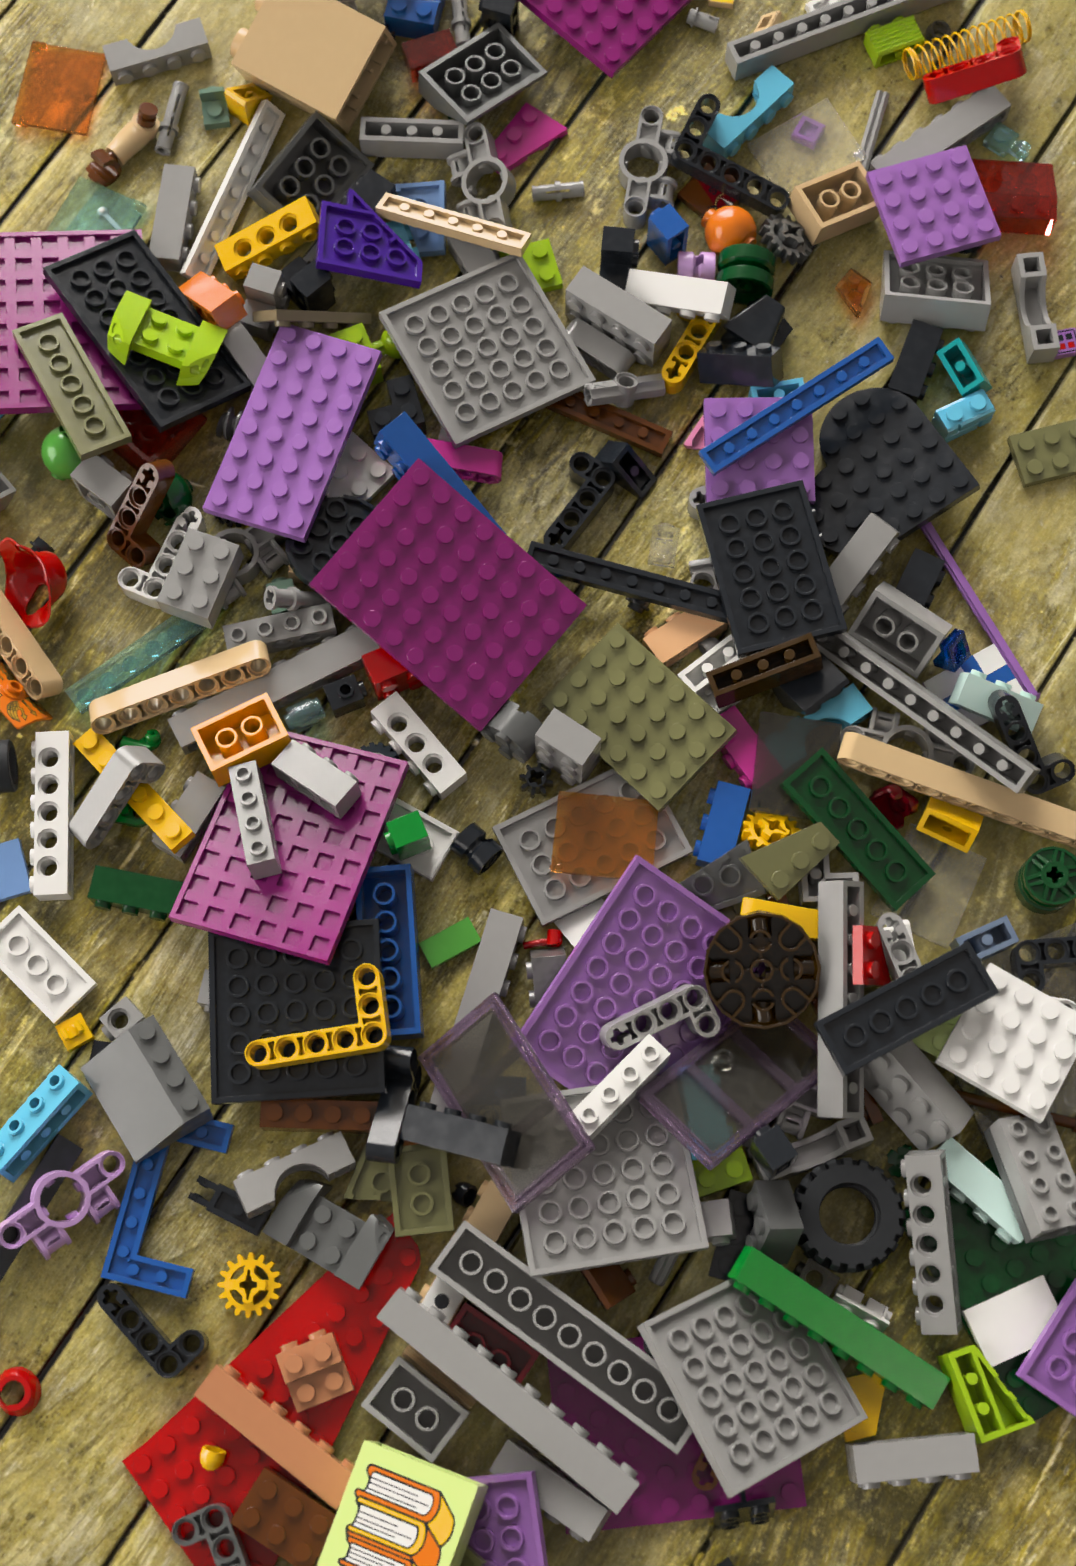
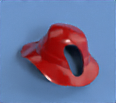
M6 537L0 542V555L4 561L6 573L4 595L27 628L42 627L50 619L51 606L66 590L67 574L65 567L56 554L50 551L34 552L29 547L20 545L13 538ZM41 585H46L49 593L48 602L34 614L27 615L28 603L33 598L37 588Z

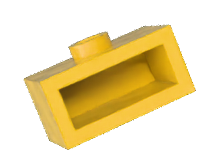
M930 796L920 816L916 830L968 853L980 830L984 816Z

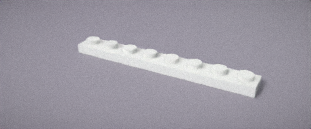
M267 99L260 102L181 269L180 275L187 280L200 271L208 276L211 275L219 258L214 245L229 237L247 199V193L252 188L284 120L285 114Z

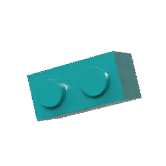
M959 337L936 352L963 397L980 389L987 392L993 388L969 347Z

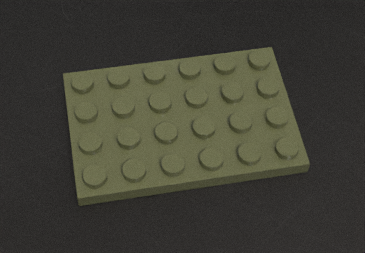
M618 623L541 701L548 710L552 711L553 708H556L602 738L600 758L660 813L738 733L737 729Z

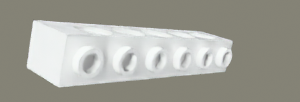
M69 730L36 732L35 741L31 743L32 757L35 758V768L31 769V782L35 784V795H31L30 798L31 810L34 811V822L30 823L31 838H34V849H30V864L34 866V876H30L29 888L30 892L39 901L73 899L74 835L69 831L68 825L74 817L75 746L73 743L75 738ZM58 757V761L54 766H46L50 758ZM58 784V788L54 793H46L49 785ZM52 810H57L56 818L46 821V815ZM57 837V843L54 847H45L48 839ZM56 864V872L53 875L46 876V868L49 865Z

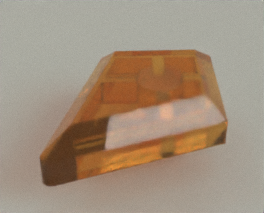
M851 268L835 286V290L856 318L860 317L872 282Z

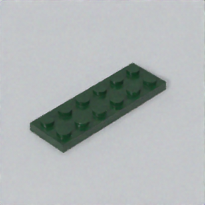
M823 747L780 784L782 789L814 824L822 822L840 842L835 848L892 912L899 909L936 874Z

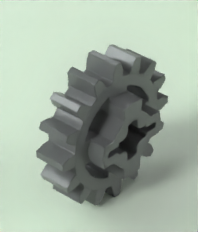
M778 213L777 216L771 214L760 226L761 230L758 232V235L762 237L760 243L766 244V248L773 252L776 258L780 257L783 264L787 260L792 266L796 262L802 264L812 253L811 249L813 246L803 232V227L797 221H791L790 215L784 218L781 213Z

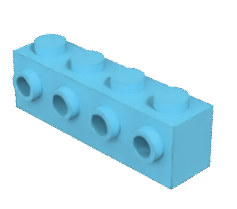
M60 1064L0 1129V1174L13 1183L93 1094Z

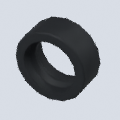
M10 739L0 740V793L15 792L18 788V763L15 747Z

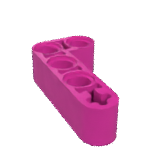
M428 438L460 479L486 484L501 482L503 454L501 452L469 445H463L455 449L451 442Z

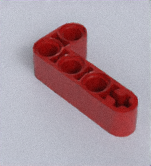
M1016 36L1004 38L996 43L997 50L925 74L922 77L928 103H942L1025 75L1027 68L1019 38Z

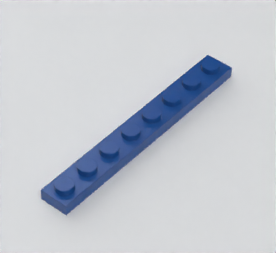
M880 337L875 338L701 449L698 455L713 476L717 475L892 363L894 360L893 355Z

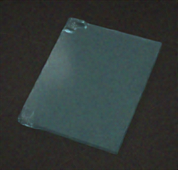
M79 177L47 231L135 229L147 206L138 200L130 199ZM101 207H104L105 212L100 213L99 209Z

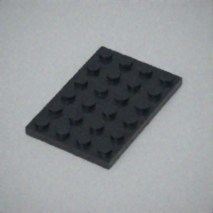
M803 480L696 505V512L738 658L753 655L810 632L814 640L847 632L845 618Z

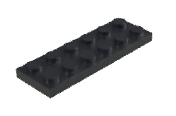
M967 941L820 1019L813 1025L844 1077L996 996L999 991L970 942Z

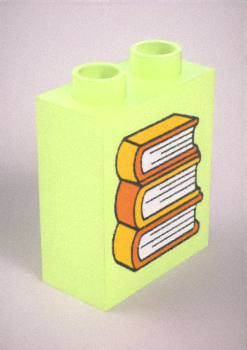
M364 1440L317 1566H460L489 1486L378 1441Z

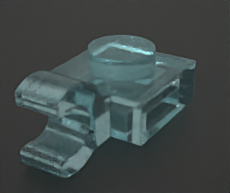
M997 122L982 144L1002 158L1009 153L1020 162H1024L1028 157V151L1031 148L1028 142L1018 141L1020 134L1000 122Z

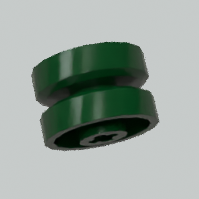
M744 243L725 247L719 253V273L717 274L716 281L728 282L736 288L734 304L747 305L750 301H756L764 294L772 297L776 257L767 248L755 244Z

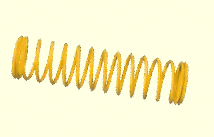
M1020 9L1014 15L1008 13L1005 18L999 16L996 21L990 19L987 24L981 22L978 27L972 25L969 30L962 29L960 33L953 32L950 37L944 35L941 40L935 38L932 43L926 41L923 46L916 44L914 49L910 47L905 48L902 53V61L908 78L914 81L918 78L921 79L923 76L921 61L915 52L916 47L922 49V64L927 74L929 72L925 66L924 53L928 59L930 72H932V64L934 69L937 70L933 58V49L937 55L939 69H941V61L944 67H947L943 59L942 46L948 58V66L951 64L950 57L953 64H956L951 51V42L957 54V63L960 62V57L965 61L961 52L960 39L966 50V60L969 59V53L974 58L969 44L970 35L974 43L976 57L978 56V50L983 55L979 45L978 32L984 43L985 54L987 53V47L992 52L988 41L987 29L992 36L995 51L996 43L998 42L996 27L999 28L1002 39L1007 38L1006 23L1011 31V35L1018 36L1021 40L1020 44L1029 42L1032 37V26L1027 13ZM1019 13L1022 14L1026 22L1027 40L1024 38L1023 29L1019 22ZM1008 16L1013 17L1012 27L1008 20H1006ZM999 19L1004 20L1003 31L997 23ZM990 22L995 23L994 34L988 26ZM981 25L986 26L985 38L979 29ZM972 28L976 29V42L970 33ZM963 31L967 32V45L961 36ZM954 34L958 35V49L952 39ZM945 37L949 39V53L942 42ZM936 40L940 42V57L933 45ZM926 44L931 45V60L929 58L927 51L924 48ZM907 51L912 58L915 77L908 66Z

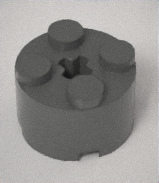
M507 700L487 723L481 734L490 742H495L500 746L498 751L505 758L511 760L514 757L519 762L525 764L535 753V734L542 723L529 711L526 714L518 711L517 709L520 705Z

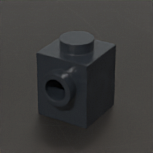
M354 674L323 686L335 718L366 706L364 697L368 696L363 681H356Z

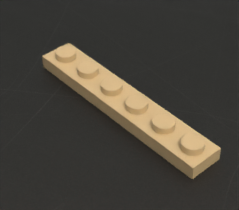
M387 192L375 207L376 214L381 218L518 257H522L531 242V233Z

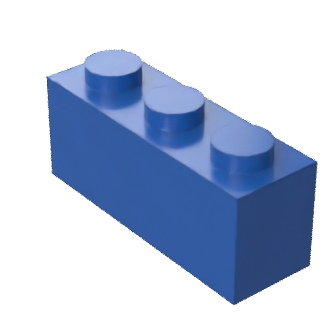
M718 780L716 788H710L706 802L711 804L709 815L703 813L699 830H703L704 835L702 841L696 839L692 856L697 857L696 866L705 867L736 846L751 791L750 788Z

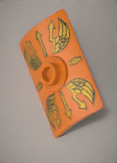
M0 662V713L18 730L37 721H51L53 717L37 700L30 698L18 679Z

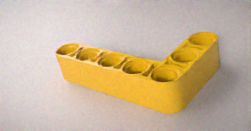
M370 963L361 964L354 971L353 981L359 1023L254 1040L245 1049L246 1061L260 1070H268L385 1050L391 1042V1030L382 973ZM366 973H375V980L372 984H362V978ZM371 1001H378V1010L374 1014H367V1004ZM376 1029L382 1030V1039L378 1043H370L369 1036L371 1032ZM352 1034L354 1037L352 1045L348 1048H342V1037ZM317 1039H324L325 1046L323 1050L313 1053V1042ZM294 1043L296 1047L295 1053L291 1057H284L283 1050L285 1046ZM260 1048H265L267 1051L266 1058L261 1062H256V1051Z

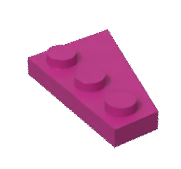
M526 102L495 140L498 159L511 171L527 161L528 156L539 149L541 151L544 150L556 138L559 137L561 139L567 135L568 128Z

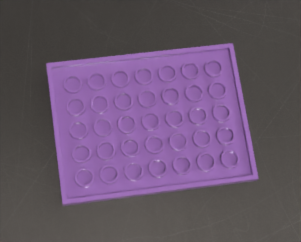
M635 855L508 1049L567 1089L599 1085L641 1042L639 1041L622 1050L608 1048L600 1041L599 1034L602 1026L682 985H699L707 991L703 975L706 950L718 929L729 922L730 919L639 855ZM759 962L758 967L753 968V971H757L760 977L766 969L764 962ZM694 990L687 994L689 1005H693L697 1000V994ZM712 999L711 1002L721 1023L720 1030L715 1036L707 1038L693 1034L689 1030L685 1019L651 1035L671 1054L667 1065L656 1076L675 1073L676 1078L679 1068L704 1066L732 1022L729 1017L719 1010ZM668 1002L661 1008L664 1018L669 1017L672 1013V1007ZM643 1015L639 1016L635 1023L638 1031L643 1030L647 1023ZM706 1016L702 1017L699 1021V1028L701 1031H705L709 1026V1019ZM613 1030L614 1036L610 1039L618 1042L617 1036L624 1032L629 1033V1031L618 1032Z

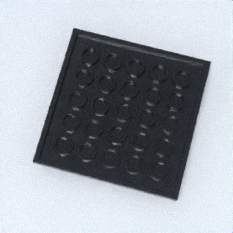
M379 919L347 921L330 965L208 932L211 1104L222 1105L387 1093L385 1050L268 1070H260L250 1065L244 1055L247 1045L254 1040L359 1023L353 974L355 969L364 963L374 965L382 973L381 926ZM366 973L362 978V984H372L375 980V973ZM371 1001L367 1004V1014H374L378 1010V1001ZM376 1029L371 1032L369 1036L370 1043H378L382 1039V1030ZM352 1034L342 1037V1048H348L352 1045L354 1041ZM317 1039L313 1042V1053L323 1050L325 1046L324 1039ZM294 1043L285 1046L283 1050L284 1057H291L295 1053L296 1047ZM260 1048L256 1051V1062H261L266 1058L267 1051L265 1048Z

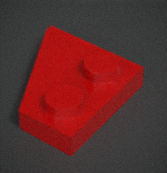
M853 925V985L885 986L891 982L878 926Z

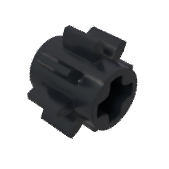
M540 762L537 767L533 768L527 764L526 775L519 774V780L526 782L521 786V791L525 792L528 790L531 792L532 799H534L535 794L540 793L545 797L546 787H553V781L547 779L551 776V769L544 771ZM535 776L537 780L541 779V784L538 785L536 782H532L531 778Z

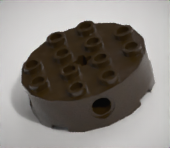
M758 910L737 915L718 929L706 950L703 975L709 997L724 1015L741 1026L765 1030L786 1025L807 1009L818 991L821 966L816 946L801 925L783 914ZM759 962H764L765 967H770V971H765V976L760 977L757 971H753V968L758 967Z

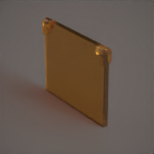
M32 41L11 123L20 127H34L87 136L106 61L105 54Z
M559 791L550 872L620 879L635 855H639L653 865L658 811L646 799Z

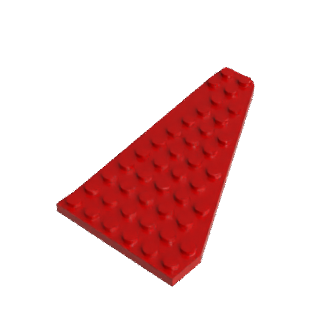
M392 1213L386 1219L394 1227V1217ZM394 1230L360 1290L327 1271L229 1364L241 1374L238 1379L247 1386L250 1382L264 1392L262 1398L270 1405L273 1401L277 1402L288 1411L285 1417L294 1424L299 1420L311 1430L309 1436L315 1441L319 1442L320 1439H323L333 1447L390 1330L388 1326L377 1318V1315L398 1288L402 1287L406 1290L408 1287H411L421 1264V1254L418 1245L411 1236L396 1238ZM325 1329L327 1334L334 1332L355 1390L297 1413L275 1355L282 1353L280 1347L297 1340L298 1345L310 1341L308 1335ZM196 1396L146 1443L122 1461L170 1532L174 1523L180 1518L214 1503L226 1504L234 1516L260 1473L267 1466H270L308 1493L312 1491ZM204 1445L216 1446L226 1451L224 1462L218 1469L207 1470L203 1468L200 1462V1454ZM213 1509L210 1512L209 1520L212 1525L221 1526L224 1519L221 1511ZM190 1522L182 1524V1536L186 1539L193 1538L195 1528ZM238 1528L251 1565L275 1566L279 1555ZM206 1538L189 1546H181L194 1566H216ZM223 1539L220 1544L222 1554L232 1556L235 1550L233 1542L229 1539Z

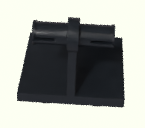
M745 1490L739 1493L740 1502L714 1506L713 1524L714 1528L721 1527L722 1530H732L740 1526L739 1523L751 1521L752 1525L768 1523L769 1518L774 1517L775 1496L747 1501Z

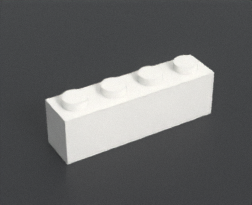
M630 269L625 291L663 315L670 316L671 312L680 313L679 316L683 318L695 319L696 315L703 316L706 321L719 323L720 319H730L736 288L730 283Z

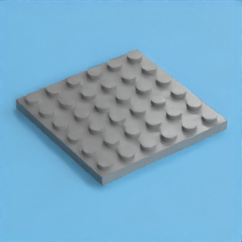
M507 255L379 312L380 321L455 449L583 390L584 384L596 381L523 257Z
M675 1073L655 1076L588 1145L566 1126L567 1116L598 1085L501 1100L504 1122L513 1124L511 1130L522 1133L512 1173L530 1278L707 1250L709 1248Z
M732 1279L665 1311L637 1327L728 1499L868 1418L827 1343L824 1341L821 1345L807 1336L809 1330L801 1325L797 1329L782 1320L784 1314L776 1308L771 1312L757 1303L759 1297L752 1292L747 1296L733 1287L735 1281Z

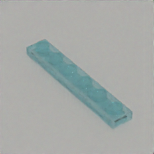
M171 616L64 691L80 713L83 714L89 710V704L93 700L117 691L207 627Z

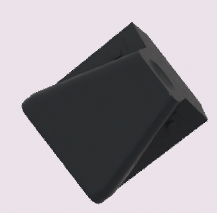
M764 294L756 301H750L742 311L725 322L723 328L726 332L720 340L723 344L730 345L736 342H745L751 346L769 343L773 347H780L784 344L793 328L784 318L785 307Z

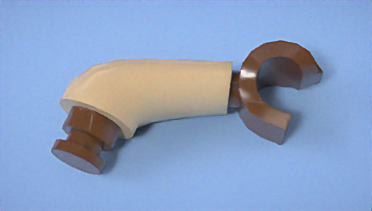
M149 102L141 103L139 112L133 115L132 119L115 136L105 150L98 149L91 152V158L94 161L86 167V170L89 173L88 177L92 181L100 183L105 187L113 184L121 174V166L156 137L160 122L156 117L158 108L154 104Z

